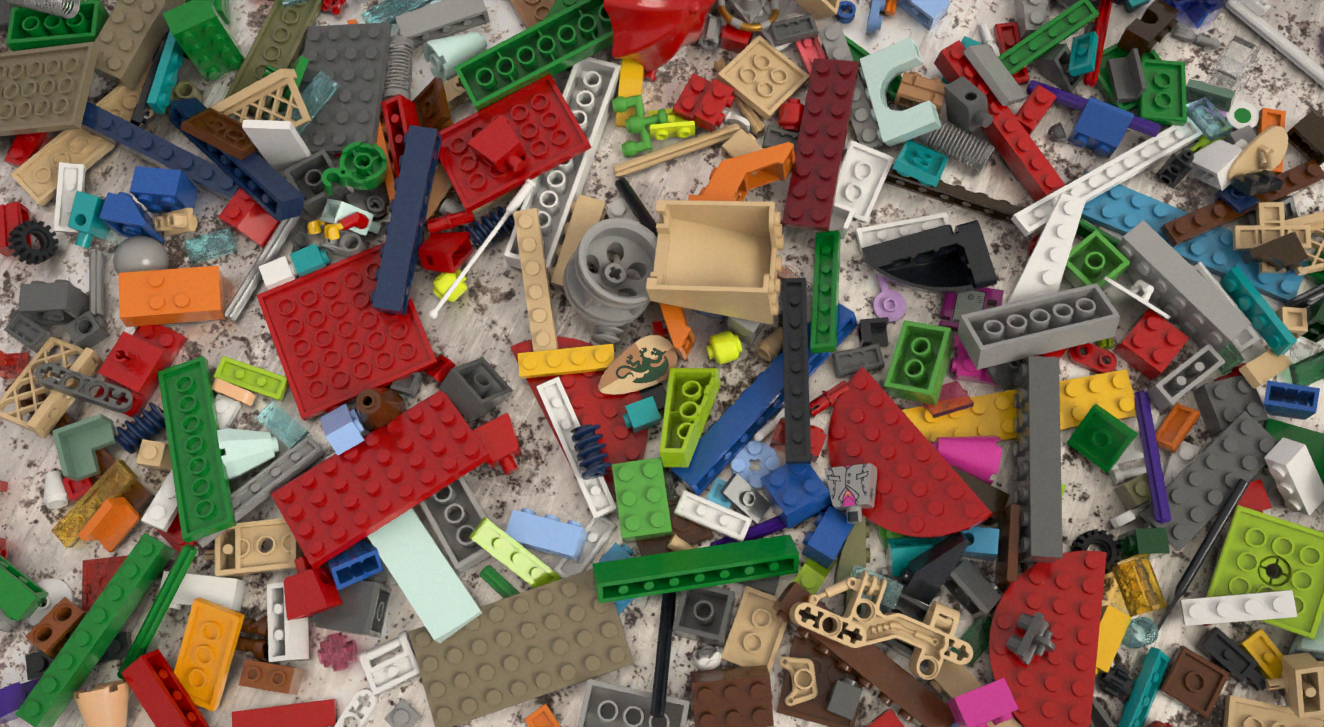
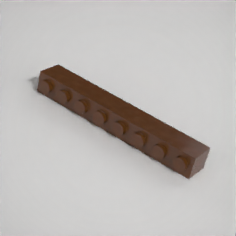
M797 582L789 583L772 606L777 611L775 615L786 624L792 623L797 627L796 633L807 641L809 639L813 640L818 644L816 649L826 657L830 655L838 661L836 665L848 674L852 672L858 677L857 682L867 690L872 688L879 694L877 698L886 706L890 707L893 705L899 710L897 715L908 723L913 722L918 727H951L955 720L949 706L875 645L870 644L858 648L844 646L793 623L789 615L790 608L797 602L807 603L809 596L812 594ZM818 601L816 606L834 613L822 602ZM799 610L798 613L802 618L813 621L816 617L807 614L805 610ZM829 617L824 619L822 623L825 632H829L833 627V621ZM842 629L840 632L851 637V639L856 638V634L853 631Z

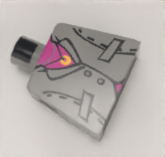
M868 463L824 468L833 507L839 511H846L848 524L862 523V509L873 508L875 504L877 467Z

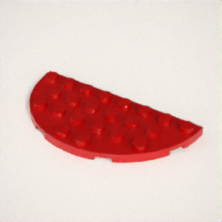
M557 336L559 349L595 346L582 340ZM532 339L510 346L517 362L518 353L534 352ZM606 370L526 378L569 465L570 462L536 386L559 377L580 426L588 424L601 426L599 430L595 431V434H603V438L597 442L606 444V447L600 450L601 453H608L609 455L603 459V462H611V466L605 469L608 473L603 478L615 502L617 499L612 464L643 460L647 447L648 429L633 434L631 427H626L622 417L623 414H626V405L643 399L640 390L616 395L600 392L598 384Z
M862 366L847 383L849 384V389L839 395L832 412L828 430V452L831 468L868 463L877 467L875 504L873 508L862 509V515L893 533L915 538L946 537L963 530H969L992 516L993 513Z
M1107 552L1063 553V558L1053 563H1037L1017 577V581L1008 587L997 605L989 632V663L995 681L1005 678L1018 706V710L1012 712V715L1023 727H1090ZM1036 612L1044 614V620L1049 623L1047 630L1053 633L1050 641L1056 647L1053 652L1045 650L1042 657L1035 654L1030 665H1026L1007 648L1006 644L1012 634L1023 639L1026 631L1019 629L1017 626L1022 613L1034 616Z

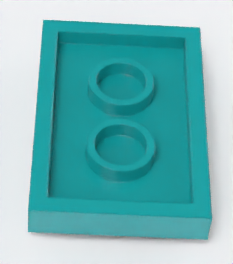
M908 140L905 142L892 169L897 170V173L904 177L911 176L918 179L925 186L932 185L936 187L949 156L915 141Z

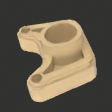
M782 657L779 660V665L790 673L792 690L784 699L785 704L793 706L814 699L818 691L813 662L808 658Z

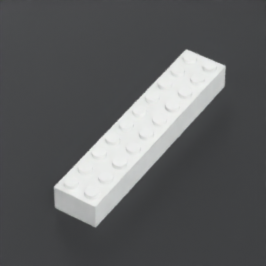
M591 57L573 65L563 97L592 148L532 179L536 187L530 191L523 201L521 210L537 208L539 212L548 277L552 266H556L558 257H556L559 244H563L565 239L563 230L566 222H570L572 217L570 213L573 200L577 201L578 195L582 193L612 108V99L616 97L619 88L621 65ZM514 226L504 257L508 266L521 269L516 228Z

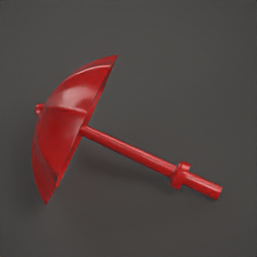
M604 0L603 5L610 17L613 29V58L633 59L639 62L647 72L660 68L672 59L682 47L691 45L699 40L703 33L708 13L717 0Z

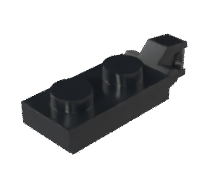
M1213 627L1197 645L1222 669L1229 672L1230 676L1243 686L1250 685L1256 691H1263L1266 688V679L1258 673L1260 671V668L1257 666L1259 663L1218 627Z

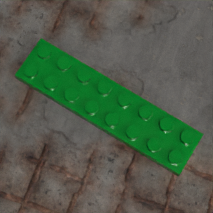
M204 356L158 371L182 539L186 543L236 526L227 468L221 457L224 455V451L219 448L217 430H220L209 365L208 360Z

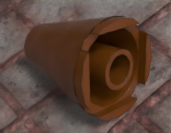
M388 387L364 390L356 399L358 417L363 427L369 432L387 425L398 415L406 411L403 398L398 392Z

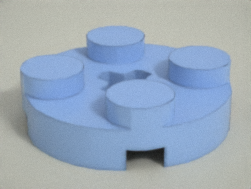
M752 440L731 461L732 475L738 473L755 490H762L760 478L779 468L780 461L776 452L769 445ZM751 460L754 462L758 460L761 470L755 469L752 472L749 469L751 466L749 462Z

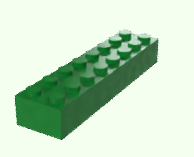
M581 0L455 66L454 69L476 110L480 111L548 74L554 76L613 45V29L610 17L603 5L604 0Z

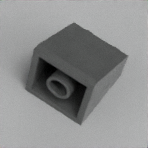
M361 580L337 590L342 600V605L315 614V627L381 638L392 588L381 583Z

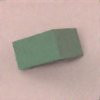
M97 414L52 430L63 476L76 482L100 474L95 451L118 443L114 436H117L113 420L102 414Z

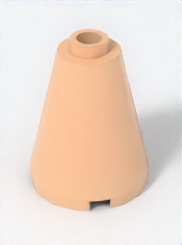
M119 680L94 685V688H91L88 692H86V688H83L73 693L86 727H126L130 691L126 681Z

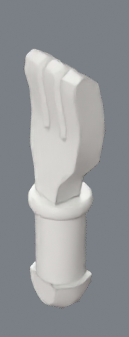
M981 23L979 25V32L982 35L983 44H989L997 57H999L1000 52L997 45L993 44L994 38H992L988 24Z
M724 110L725 122L737 123L745 132H750V122L739 115H731L730 111Z
M785 408L777 414L773 421L768 420L754 435L755 441H762L773 430L777 429V424L785 417Z

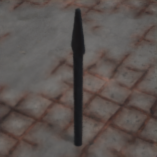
M1240 478L1178 582L1171 601L1150 637L1151 641H1153L1174 606L1193 581L1250 484L1246 480Z

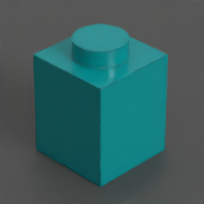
M316 243L290 253L299 277L324 268L330 262L326 250H321Z
M653 396L625 406L626 414H623L622 417L626 427H631L633 434L661 424V416Z

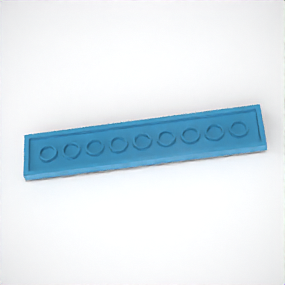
M1118 184L1085 203L1081 218L1123 236L1144 220L1172 247L1160 228L1164 224L1188 213ZM1224 227L1214 229L1173 248L1189 264L1195 266L1202 262L1210 273L1222 278L1231 268L1238 266L1260 294L1282 303L1296 297L1304 276H1297L1294 270L1286 273L1259 274V262L1245 264L1241 255L1247 251H1233L1232 231ZM1300 262L1302 268L1307 267L1308 262Z

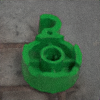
M362 141L350 143L342 150L339 162L340 167L326 169L321 175L323 190L329 196L333 194L331 182H337L342 187L350 186L358 190L376 188L384 182L387 176L386 155L375 143L373 145L362 143Z

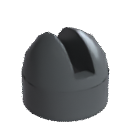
M1061 122L1049 128L1047 134H1054L1049 138L1052 142H1061L1067 139Z

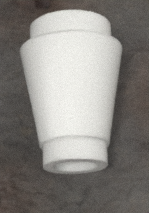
M50 471L45 474L43 502L49 509H59L68 505L69 497L62 482L63 477L59 471Z

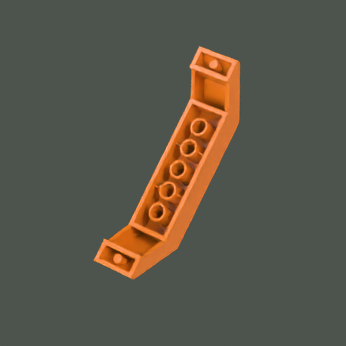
M786 142L721 161L717 168L714 167L711 171L710 181L707 187L701 189L699 195L737 198V201H744L749 190L778 180L785 182L795 162L794 144ZM659 303L674 348L679 358L685 361L696 339L692 329L687 325L684 307Z

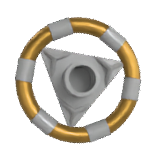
M725 0L716 1L719 14L728 24L748 32H757L769 28L771 23L777 20L780 11L777 0H768L771 10L770 16L763 21L754 23L767 0H726L742 19L741 21L727 11Z

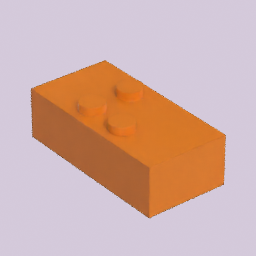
M219 266L118 273L119 315L126 327L225 319L223 275Z

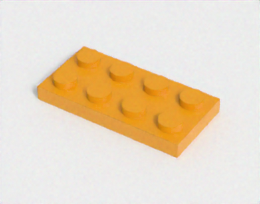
M201 597L193 601L174 673L195 705L214 712L220 705L245 615Z

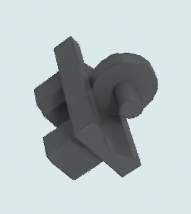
M1036 612L1034 616L1022 613L1017 626L1019 629L1026 631L1023 639L1012 634L1006 644L1007 648L1026 665H1030L1035 654L1042 657L1045 650L1053 652L1056 647L1050 641L1053 633L1047 630L1049 623L1044 620V614Z

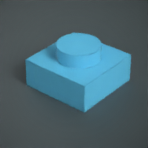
M717 477L706 499L729 509L732 503L719 493L727 482Z

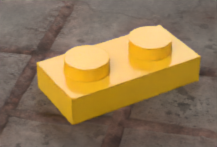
M1262 628L1256 629L1238 643L1248 655L1259 663L1257 666L1266 679L1281 678V656L1283 654Z

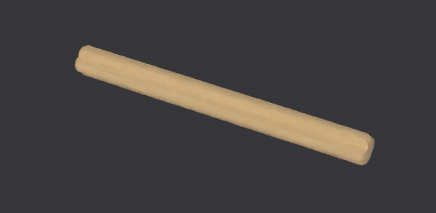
M735 123L715 130L712 133L709 132L613 166L614 174L617 178L624 177L729 140L741 128Z

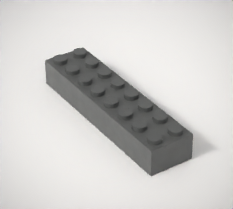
M1028 356L1013 373V384L1017 387V394H1014L1013 407L1017 409V418H1014L1013 430L1017 432V442L1014 443L1013 447L1014 456L1017 457V466L1014 467V480L1017 481V490L1014 492V504L1021 507L1018 562L1034 564L1053 563L1063 558L1059 358Z

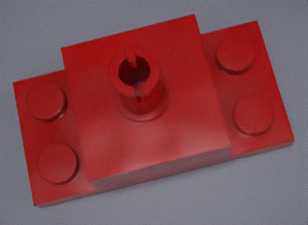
M161 324L138 326L133 335L122 332L97 373L106 377L104 382L124 388L132 394L133 406L123 414L133 418L132 415L134 414L140 417L142 414L141 409H145L159 386L158 371L170 368L187 340L185 336ZM100 387L94 397H101L105 392L104 389ZM110 391L109 397L114 398L112 397V391ZM122 396L120 399L114 398L117 400V405H121L122 402L127 403L125 396Z

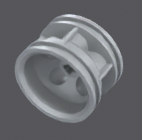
M624 218L605 219L590 227L569 259L563 274L564 291L574 310L586 320L604 327L624 326L636 320L651 302L646 291L647 278H650V273L654 270L657 236L644 225ZM607 251L617 253L620 262L610 263L607 258ZM587 262H591L597 267V273L589 271ZM629 269L636 270L641 279H629L626 276V271ZM618 292H626L630 297L619 296Z

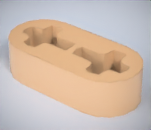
M215 378L212 383V390L215 393L249 407L252 406L257 397L245 389Z

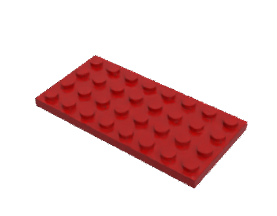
M439 390L398 415L387 425L379 427L364 436L363 442L340 455L334 454L270 493L314 570L490 459L489 453L446 393Z

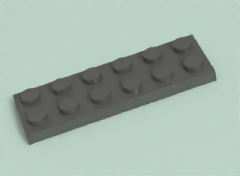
M1246 411L1240 412L1166 486L1171 521L1165 524L1155 521L1152 501L1139 515L1152 528L1166 527L1168 544L1176 551H1180L1223 508L1238 480L1241 478L1248 482L1266 464L1264 457L1276 446L1278 441Z

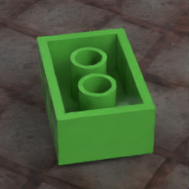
M903 321L884 384L889 396L937 405L956 340L951 328Z
M661 457L612 464L623 543L672 536Z

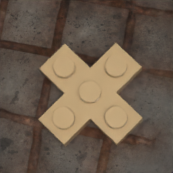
M1259 202L1256 204L1257 225L1234 226L1232 228L1233 251H1248L1294 231L1304 250L1312 248L1310 225H1285L1284 202ZM1259 262V274L1287 272L1286 269L1276 272L1273 266Z

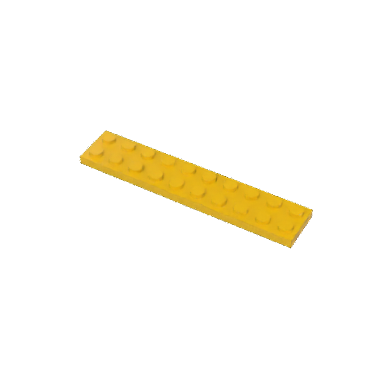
M1127 369L1059 381L1060 431L1077 428L1095 404H1098L1118 420L1137 417L1135 395ZM1017 389L902 410L930 443L931 441L935 442L937 437L998 436L1001 441H997V443L1017 439V432L1013 430L1014 418H1017V409L1013 407L1014 394H1017Z

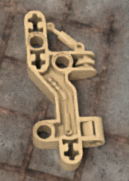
M865 570L862 571L858 579L847 577L845 580L824 588V592L820 594L810 595L807 603L797 602L790 608L789 615L793 623L844 646L858 648L890 639H897L913 646L914 650L909 661V669L913 675L922 679L930 680L935 678L940 671L943 660L965 665L973 658V649L970 644L954 637L960 619L959 611L933 601L927 610L923 623L900 613L890 612L882 614L879 606L887 580L884 578L877 580L875 575L869 577L868 571ZM848 589L853 591L842 617L816 606L821 598L826 596L830 598ZM863 591L865 596L873 595L871 601L861 598ZM860 603H863L866 606V614L860 618L857 615L856 609ZM799 610H805L807 614L816 616L814 621L802 618L798 614ZM827 617L833 621V627L829 632H825L822 627V623ZM842 629L853 631L856 634V638L851 639V637L840 632ZM948 646L957 648V650L961 651L960 655L957 656L956 653L948 651ZM926 659L929 665L928 670L925 673H921L920 663Z

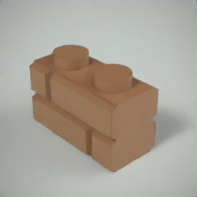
M904 72L894 104L911 108L929 100L936 106L939 114L945 97L944 87L948 84H944L942 80L937 78L927 79L921 77L917 72Z

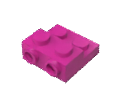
M957 334L954 335L956 339L953 347L955 349V356L950 361V372H953L952 380L999 386L990 378L986 368L976 369Z

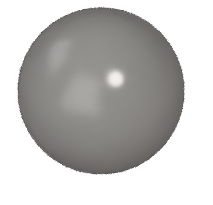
M138 235L127 238L119 244L114 253L113 264L117 274L164 270L169 267V256L165 247L159 241L152 237Z

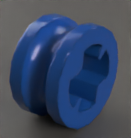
M841 1L837 15H835L836 19L843 24L853 21L856 13L855 5L850 1ZM849 10V13L842 14V11Z

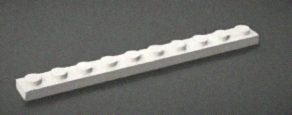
M1188 117L1187 123L1184 126H1171L1157 134L1156 137L1146 140L1017 212L1011 220L1023 235L1027 237L1045 226L1061 193L1086 199L1085 203L1198 140L1204 132Z

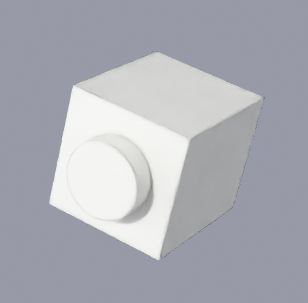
M286 256L258 266L265 286L269 290L297 279L298 274L294 264Z

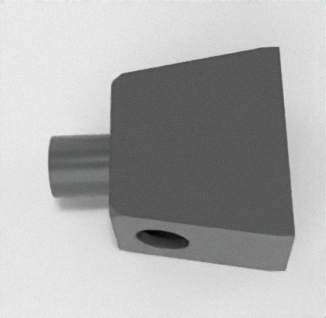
M961 76L944 87L948 122L967 132H973L981 126L986 128L991 125L993 116L988 113L987 97L969 80Z

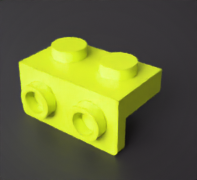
M673 108L665 109L669 123L649 125L650 139L665 140L669 137L687 138L695 135V121H687L673 114ZM658 110L648 111V117L657 115Z

